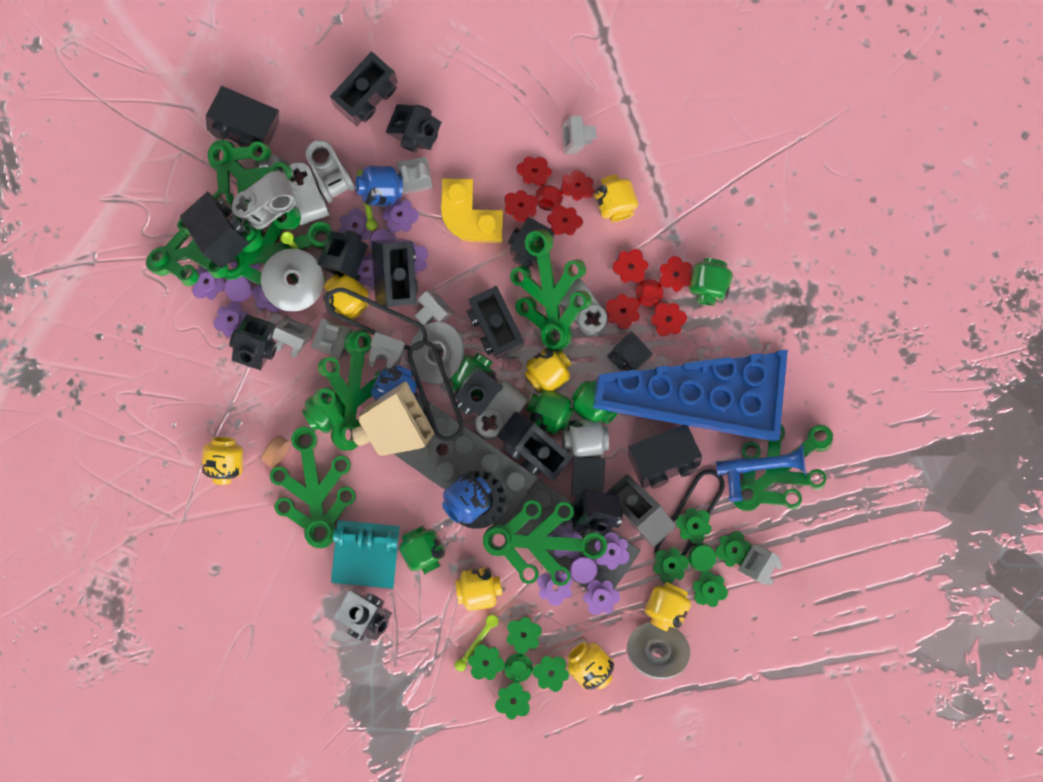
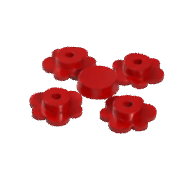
M530 156L525 157L524 162L517 165L516 172L523 176L524 183H534L541 187L537 189L535 196L527 195L524 190H519L516 194L512 192L507 193L504 197V203L506 204L504 211L509 215H513L516 221L523 222L528 217L536 215V207L538 205L545 211H552V214L547 216V222L552 224L551 230L554 234L562 235L566 233L570 236L574 235L576 229L582 227L583 219L581 216L576 215L577 211L575 208L568 207L566 209L560 205L563 200L562 194L572 196V199L575 201H580L582 197L591 198L594 195V188L592 187L594 180L591 177H586L585 173L581 170H574L571 175L565 174L562 177L563 184L559 190L555 186L545 185L547 178L552 175V170L548 167V161L545 158L537 157L534 159Z
M633 249L629 253L626 251L620 252L618 255L619 260L613 263V272L621 275L620 279L623 283H628L631 280L634 283H639L636 288V298H628L625 294H619L616 299H610L606 303V311L609 313L608 321L611 324L617 323V326L622 330L630 328L632 322H637L640 318V314L637 311L641 303L647 307L656 306L654 309L656 315L652 316L651 323L657 326L656 331L658 335L666 337L670 333L674 335L679 334L681 326L687 321V315L684 311L679 310L677 303H670L669 306L666 303H660L663 298L662 287H672V290L675 292L681 291L683 286L688 287L692 277L690 272L692 269L691 264L683 262L678 256L670 257L667 264L660 266L659 271L662 275L659 280L660 283L652 279L644 280V271L648 269L649 264L646 260H643V253L640 250ZM628 265H632L633 269H629ZM673 273H677L678 277H674ZM624 309L626 313L622 314L620 310ZM666 317H669L671 321L667 322Z

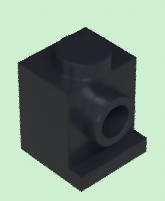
M345 230L344 233L331 231L317 265L333 275L337 274L339 277L346 275L359 281L360 275L357 272L368 245L361 241L362 235L354 231Z
M631 331L606 357L622 372L638 370L650 359L653 353Z
M476 364L462 384L455 390L454 397L458 400L455 405L468 416L473 412L480 416L498 392L504 388L502 382ZM475 389H480L483 395L480 399H473L471 392Z
M585 489L571 503L575 511L572 517L573 532L579 533L584 528L594 533H607L612 527L619 528L622 523L623 512L620 509L619 496Z

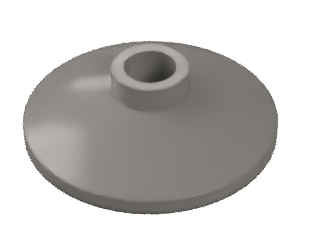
M286 249L271 256L265 263L261 274V286L266 298L274 306L285 311H301L313 305L320 297L324 286V275L321 266L317 265L318 261L309 253L299 249ZM293 273L298 276L299 281L297 284L290 285L287 283L286 278L289 274Z
M444 322L429 323L424 326L427 330V341L436 346L439 355L444 350L441 361L448 380H450L458 371L464 359L463 339L460 333L450 324ZM421 329L414 336L411 346L417 341H422L423 333ZM427 345L414 350L412 358L419 379L430 384L444 383L433 350Z
M648 622L638 626L631 633L627 642V655L632 665L640 673L654 679H669L679 675L686 668L690 659V646L685 636L678 629L669 626L666 632ZM652 654H659L661 658L655 657Z

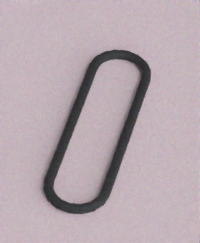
M335 288L326 296V309L331 315L373 335L375 332H378L332 310L330 298L333 294L338 292L346 293L409 322L421 329L423 333L422 340L427 341V330L421 323L349 289ZM405 344L404 349L409 350L411 346ZM424 345L416 347L415 350L422 348Z
M425 340L417 341L409 348L408 361L427 416L437 438L443 441H453L460 436L464 425L459 408L455 405L456 400L443 363L433 343ZM420 345H427L433 350L458 419V431L452 436L446 437L441 435L432 416L412 358L413 351Z
M713 470L700 472L694 479L671 520L675 522L699 480L708 474L716 476L720 482L719 491L707 510L710 515L725 488L722 476H718L717 472ZM665 537L657 545H655L654 556L657 553V551H659V548L662 542L664 541ZM690 540L681 555L686 556L693 544ZM670 563L669 568H672L673 563Z

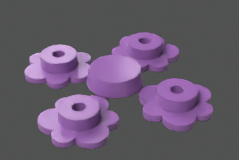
M397 199L395 204L387 206L388 210L383 212V219L388 221L387 228L389 230L379 229L374 233L366 228L367 215L364 216L360 209L355 208L349 212V215H343L340 218L342 226L339 232L344 233L345 230H351L362 235L363 240L370 239V248L372 250L371 241L397 239L394 233L399 232L401 229L405 232L409 231L412 227L411 224L418 220L419 215L412 208L409 200L401 202ZM399 213L403 214L401 217H397ZM413 242L416 253L414 263L416 276L418 271H424L427 268L425 260L428 257V251L423 246L417 247ZM372 253L363 257L357 272L360 275L359 282L363 286L366 284L369 287H374ZM369 268V271L364 272V269Z
M234 261L229 262L232 267H237L238 265ZM257 263L250 267L259 270L261 264ZM201 266L197 269L199 279L192 289L195 297H207L212 300L216 298L217 293L225 289L227 297L234 301L229 303L227 308L220 307L217 310L218 317L215 318L213 323L215 329L223 331V334L228 338L231 337L235 329H238L246 314L249 315L246 311H242L241 305L237 302L247 300L251 293L253 298L258 300L256 305L260 310L267 309L271 313H277L280 310L266 298L262 286L258 285L252 289L251 281L244 277L225 282L222 278L212 277L208 270Z
M568 523L564 527L558 525L553 530L554 533L549 535L550 537L583 538L577 532H573L572 523ZM614 532L605 534L604 537L608 544L607 551L602 557L595 560L585 555L578 556L579 551L554 550L556 557L561 558L566 555L568 558H574L569 566L571 579L566 585L558 586V589L554 590L552 587L556 584L553 583L551 574H541L537 580L538 586L541 588L539 596L542 599L548 598L549 603L553 606L560 605L563 602V598H569L572 595L569 587L572 585L573 578L578 583H588V592L584 593L583 600L585 603H588V610L591 614L599 615L602 611L607 614L611 613L613 605L617 604L620 600L619 592L616 589H612L613 585L610 581L605 580L601 583L599 580L593 579L598 572L597 564L607 565L609 569L613 570L618 564L622 565L628 562L627 541L619 539L618 535ZM597 540L595 543V548L599 551L601 548V544ZM610 549L615 550L613 554H609ZM558 570L555 577L557 581L564 582L567 579V574H560ZM600 595H603L604 599L599 600L598 597Z

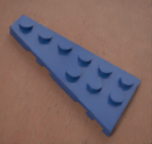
M780 350L769 354H750L749 356L739 358L727 357L690 362L679 366H660L649 370H629L599 374L596 378L593 408L776 442L780 439L788 350Z

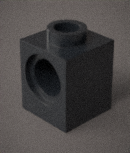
M574 457L571 496L578 497L585 489L604 493L606 459Z

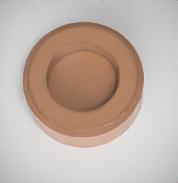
M280 435L273 438L263 452L262 461L272 468L276 467L287 454L290 441Z

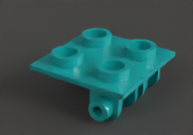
M337 520V529L334 530L333 535L335 548L331 583L394 589L400 526Z

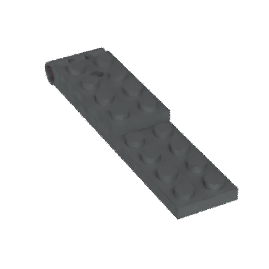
M415 393L414 396L430 424L421 396ZM428 401L439 433L446 437L454 435L458 431L459 423ZM465 426L460 436L453 441L440 440L434 434L423 448L394 453V455L444 490L456 481L459 476L470 471H484L493 475L501 483L506 496L504 511L500 518L493 523L494 525L508 524L523 510V506L527 501H538L543 508L542 515L537 519H530L515 535H529L554 513L557 504L561 502L572 503ZM441 444L448 446V453L444 456L437 453V447ZM532 503L527 507L529 515L535 516L538 513L537 505ZM566 505L559 508V515L563 518L570 515L569 507ZM572 519L563 521L560 525L564 527L566 524L572 523ZM582 528L578 534L584 538L586 535L594 532ZM596 539L589 542V548L593 552L598 551L595 548ZM627 541L628 562L622 565L618 564L613 570L609 569L607 565L597 564L598 572L593 580H599L601 583L608 580L613 585L612 589H615L641 550ZM546 549L560 566H565L569 569L570 563L574 558H568L566 555L559 558L555 556L554 550ZM614 549L609 550V554H613L615 552ZM579 551L578 556L584 555V553L582 551ZM578 583L587 590L588 583ZM600 595L598 598L603 600L604 596Z

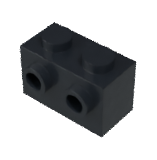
M371 51L330 95L334 107L356 127L362 121L364 123L367 122L376 112V105L382 99H389L397 89L396 84L398 81L395 71Z
M224 86L220 87L206 114L207 131H210L218 139H229L236 142L240 147H248L254 142H263L269 145L279 125L278 109ZM260 146L257 152L263 153V149Z
M207 191L180 217L201 253L222 269L250 243L243 234V231L246 230L245 226L237 217L231 215L232 206L223 197L217 199Z
M402 238L371 241L375 302L385 307L417 304L416 294L418 285L414 268L416 253L413 241Z
M497 286L468 299L471 308L466 310L473 326L480 325L485 335L480 338V341L487 355L493 353L497 360L524 347V340Z
M517 411L513 413L496 435L505 443L502 449L515 460L522 457L525 460L522 466L536 477L539 473H542L554 482L573 458L571 454L540 427Z
M687 425L678 426L628 446L629 460L643 489L649 486L652 489L659 488L667 484L669 478L679 474L681 477L689 476L698 470L697 467L701 465V452Z

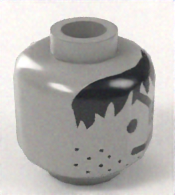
M573 420L569 423L567 431L562 432V447L565 450H569V454L573 456L572 459L574 457L601 458L604 451L609 449L607 426H602L599 421Z

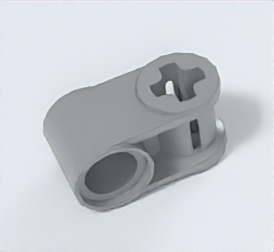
M322 140L312 142L306 150V158L327 202H332L333 197L347 190L354 191L355 187L331 145ZM318 151L329 152V158L325 163L318 164L314 162V156Z
M300 162L289 165L292 169V176L288 181L296 199L295 206L301 213L300 226L330 216L323 194L319 190L316 178L310 168ZM298 172H301L304 176H307L303 178L304 184L298 185V183L294 181L297 179L296 174Z
M281 171L269 172L251 187L240 192L232 203L234 215L241 219L246 218L249 224L256 229H263L276 218L290 211L295 206L296 199L285 173Z
M578 278L574 281L559 306L565 312L570 305L569 300L573 293L580 290L587 291L591 296V304L588 308L579 312L574 322L587 336H599L606 329L607 315L588 287ZM578 295L577 301L583 306V298ZM591 315L593 318L599 316V326L595 327L593 324L587 326V316Z
M506 380L502 382L504 388L498 392L483 413L476 418V432L485 440L497 438L496 435L515 411L520 413L530 400ZM491 418H494L497 429L495 431L493 429H489L487 432L484 431L482 420L486 419L489 421Z

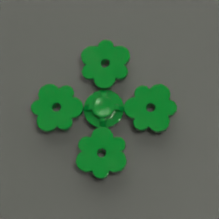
M688 508L685 512L686 515L677 517L676 526L681 530L680 537L682 539H690L692 543L697 545L692 547L688 558L680 555L679 550L676 548H671L669 551H657L655 554L657 563L653 565V571L656 574H660L659 577L663 583H672L675 579L681 580L684 578L685 573L683 570L687 569L690 563L693 569L702 572L699 580L694 581L692 584L693 590L696 591L694 594L695 602L699 605L708 604L710 607H716L719 602L718 600L727 598L728 589L723 585L724 578L722 576H714L708 570L715 565L716 557L724 560L725 565L728 567H733L735 564L742 565L748 554L747 552L751 549V544L748 541H744V535L741 532L734 531L729 536L722 535L719 539L721 545L717 546L714 551L710 545L702 543L705 535L709 534L712 530L710 524H708L710 521L709 513L705 510L696 511L694 508ZM694 523L697 524V527L695 529L693 528ZM733 547L736 548V551L734 553L732 552ZM670 563H673L672 568H669Z
M523 617L520 621L512 620L508 623L507 630L509 635L506 640L509 645H514L515 651L518 654L511 655L505 663L501 657H498L499 650L492 647L489 649L484 644L476 646L474 655L468 658V664L472 666L471 675L473 678L480 680L485 677L487 680H493L496 677V673L504 669L506 676L514 681L509 684L508 688L503 687L499 689L498 696L500 698L495 703L496 710L499 713H506V717L510 720L515 719L517 715L526 716L530 711L528 704L531 698L530 693L523 691L522 685L518 682L527 680L531 676L532 671L534 677L539 679L538 686L542 689L548 687L553 692L560 691L563 687V681L569 678V672L565 670L566 661L564 658L557 656L552 659L550 656H544L541 659V663L533 667L531 660L524 655L528 652L529 648L534 649L538 647L539 640L537 638L542 633L541 626L537 623H531L528 617ZM526 632L527 636L523 638L521 633ZM488 660L489 664L484 665L483 661ZM553 670L554 675L550 676L548 672ZM515 698L516 703H511L510 700Z

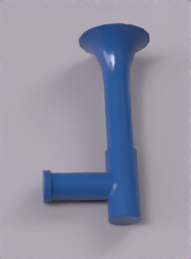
M801 443V446L796 451L786 455L716 462L718 476L728 475V498L730 502L743 500L740 473L792 467L803 471L806 476L803 443Z

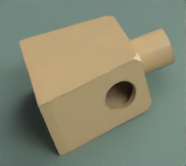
M403 382L368 405L358 417L361 426L352 430V437L358 446L371 442L376 453L380 456L423 448L435 434L407 382Z

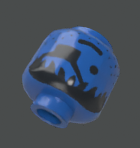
M369 165L364 168L361 176L356 177V194L361 195L363 202L368 206H392L402 196V176L397 174L392 166Z
M396 366L395 369H383L371 389V395L374 400L379 399L403 382L408 383L415 395L417 384L411 378L412 372L402 366Z
M463 475L444 490L442 507L454 522L472 523L489 509L491 501L488 494L491 492V489L482 478L478 477L475 479L469 475Z

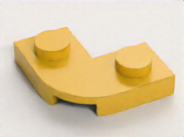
M442 178L441 213L447 229L462 241L502 243L503 210H473V179Z

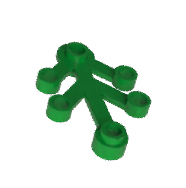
M217 140L212 143L208 150L209 164L217 170L218 190L213 196L219 199L225 194L226 201L231 206L234 195L230 192V173L237 179V192L239 194L258 182L269 172L278 171L280 167H283L284 173L289 180L292 176V169L287 163L276 162L271 167L245 169L238 160L253 159L256 161H266L270 157L271 149L268 144L263 142H254L248 147L235 148L229 141ZM261 146L263 149V153L259 157L257 155V149ZM221 150L223 151L222 160L219 159ZM296 206L286 212L287 218L284 222L282 221V215L274 220L278 228L292 230L300 224L301 213Z
M272 221L261 246L253 252L246 253L242 250L231 261L238 264L237 267L233 270L228 269L223 278L236 280L244 277L261 286L262 272L250 266L261 262L265 264L277 252L291 249L288 244L282 242L275 244L284 229L278 228L274 221ZM316 222L310 226L308 234L296 237L293 241L300 250L312 246L317 249H324L332 228L325 222ZM318 234H325L327 236L323 242H319L315 238ZM289 274L294 283L297 284L299 279L296 278V274Z
M182 219L177 223L179 231L167 245L155 248L146 259V267L151 273L159 276H166L171 273L185 286L194 285L199 279V273L192 265L182 266L177 263L179 261L189 259L208 270L214 278H221L228 272L227 264L222 269L220 267L215 269L217 265L201 253L194 239L186 247L180 248L187 238L191 236ZM243 224L246 228L243 234L250 243L243 251L253 252L261 246L263 237L258 229L250 224Z
M539 229L530 232L526 236L525 247L530 254L537 256L542 287L531 278V271L525 266L514 268L510 273V279L514 285L521 286L546 308L547 318L536 310V301L529 296L519 299L515 305L516 311L520 316H526L542 330L541 340L543 344L550 349L558 351L570 344L572 338L570 326L579 312L590 306L591 296L584 290L573 293L570 296V305L560 317L558 305L574 281L585 275L586 265L580 259L567 262L564 267V273L555 286L549 253L553 247V237L548 231ZM540 237L544 240V247L540 244ZM573 264L578 267V274L573 272ZM519 271L522 272L524 276L523 281H521L518 277ZM578 295L583 298V306L577 301ZM524 302H526L529 306L528 311H526L523 307ZM556 330L560 334V339L557 338L555 335Z
M364 330L351 331L344 338V347L351 354L347 384L339 374L340 365L336 358H323L318 363L319 373L327 378L344 404L343 416L334 405L335 394L331 389H318L313 395V401L317 407L323 410L333 425L331 431L332 442L343 451H350L358 447L352 437V430L361 426L359 419H356L357 407L372 396L371 389L382 371L378 370L374 374V378L360 388L364 356L371 349L372 341L370 335ZM359 337L363 340V347H360L358 344ZM327 361L332 365L331 372H328L325 368ZM322 393L327 395L328 400L325 404L321 400ZM347 429L351 433L350 440H347L345 437Z
M782 424L780 439L776 442L768 441L767 457L780 456L781 441L785 437V428ZM816 425L809 430L808 439L803 442L805 458L813 451L824 452L832 446L833 433L830 428L825 425ZM818 432H823L826 435V439L818 441L814 435ZM755 442L745 443L742 447L743 458H760V446ZM748 448H755L757 450V454L753 457L747 456L745 452ZM792 467L766 469V473L755 481L756 470L743 473V479L740 482L741 494L745 490H750L753 493V497L749 500L743 499L733 503L738 509L746 512L757 509L761 504L781 505L794 510L799 508L802 503V495L798 490L788 489L784 493L765 490L773 483L809 486L814 490H820L826 485L827 477L824 471L820 469H813L806 473L805 476L804 472L790 471ZM820 475L823 481L820 484H814L811 481V477ZM794 494L799 500L795 504H790L786 500L787 496Z
M300 427L293 432L291 442L293 447L301 452L306 487L292 478L289 471L284 467L273 468L270 472V480L273 484L283 486L307 503L310 508L311 518L297 510L294 502L289 498L278 499L274 508L278 515L288 517L305 529L304 536L309 545L314 548H325L332 544L335 530L334 524L345 508L355 502L356 492L350 487L339 489L336 495V502L325 516L322 502L340 477L351 470V462L344 456L334 458L331 464L332 468L319 484L313 450L318 444V436L314 430L308 427ZM305 434L311 437V443L308 446H303L300 442L301 437ZM339 460H345L347 463L346 469L342 472L336 469V463ZM279 470L285 473V479L282 482H277L274 477L275 473ZM348 490L351 492L352 498L349 502L345 503L341 499V494L343 491ZM283 501H287L290 504V510L287 513H282L279 509ZM320 526L326 530V535L322 539L317 538L315 535V530Z
M536 500L527 501L523 506V510L508 524H495L485 531L483 545L486 551L494 556L504 555L519 572L521 581L526 584H532L537 581L539 570L535 565L527 564L515 548H528L551 574L553 583L563 586L570 581L571 572L567 567L560 566L546 549L582 551L586 557L597 559L606 553L608 547L607 540L599 533H590L584 538L547 536L563 521H568L574 516V507L568 502L557 504L554 513L529 535L515 534L530 519H537L542 515V505ZM532 503L538 507V513L535 516H531L527 512V507ZM563 505L568 506L570 509V515L566 518L559 515V508ZM502 534L504 536L505 542L502 546H497L494 543L495 535ZM593 539L598 540L601 544V548L597 552H593L589 548V542ZM526 568L534 570L535 577L532 580H527L524 577V570ZM558 570L566 572L567 579L564 582L557 581L555 574Z

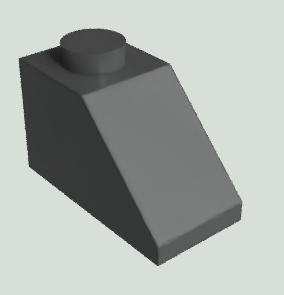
M628 474L606 492L607 494L619 496L620 509L623 512V516L652 547L657 545L676 527L661 505Z

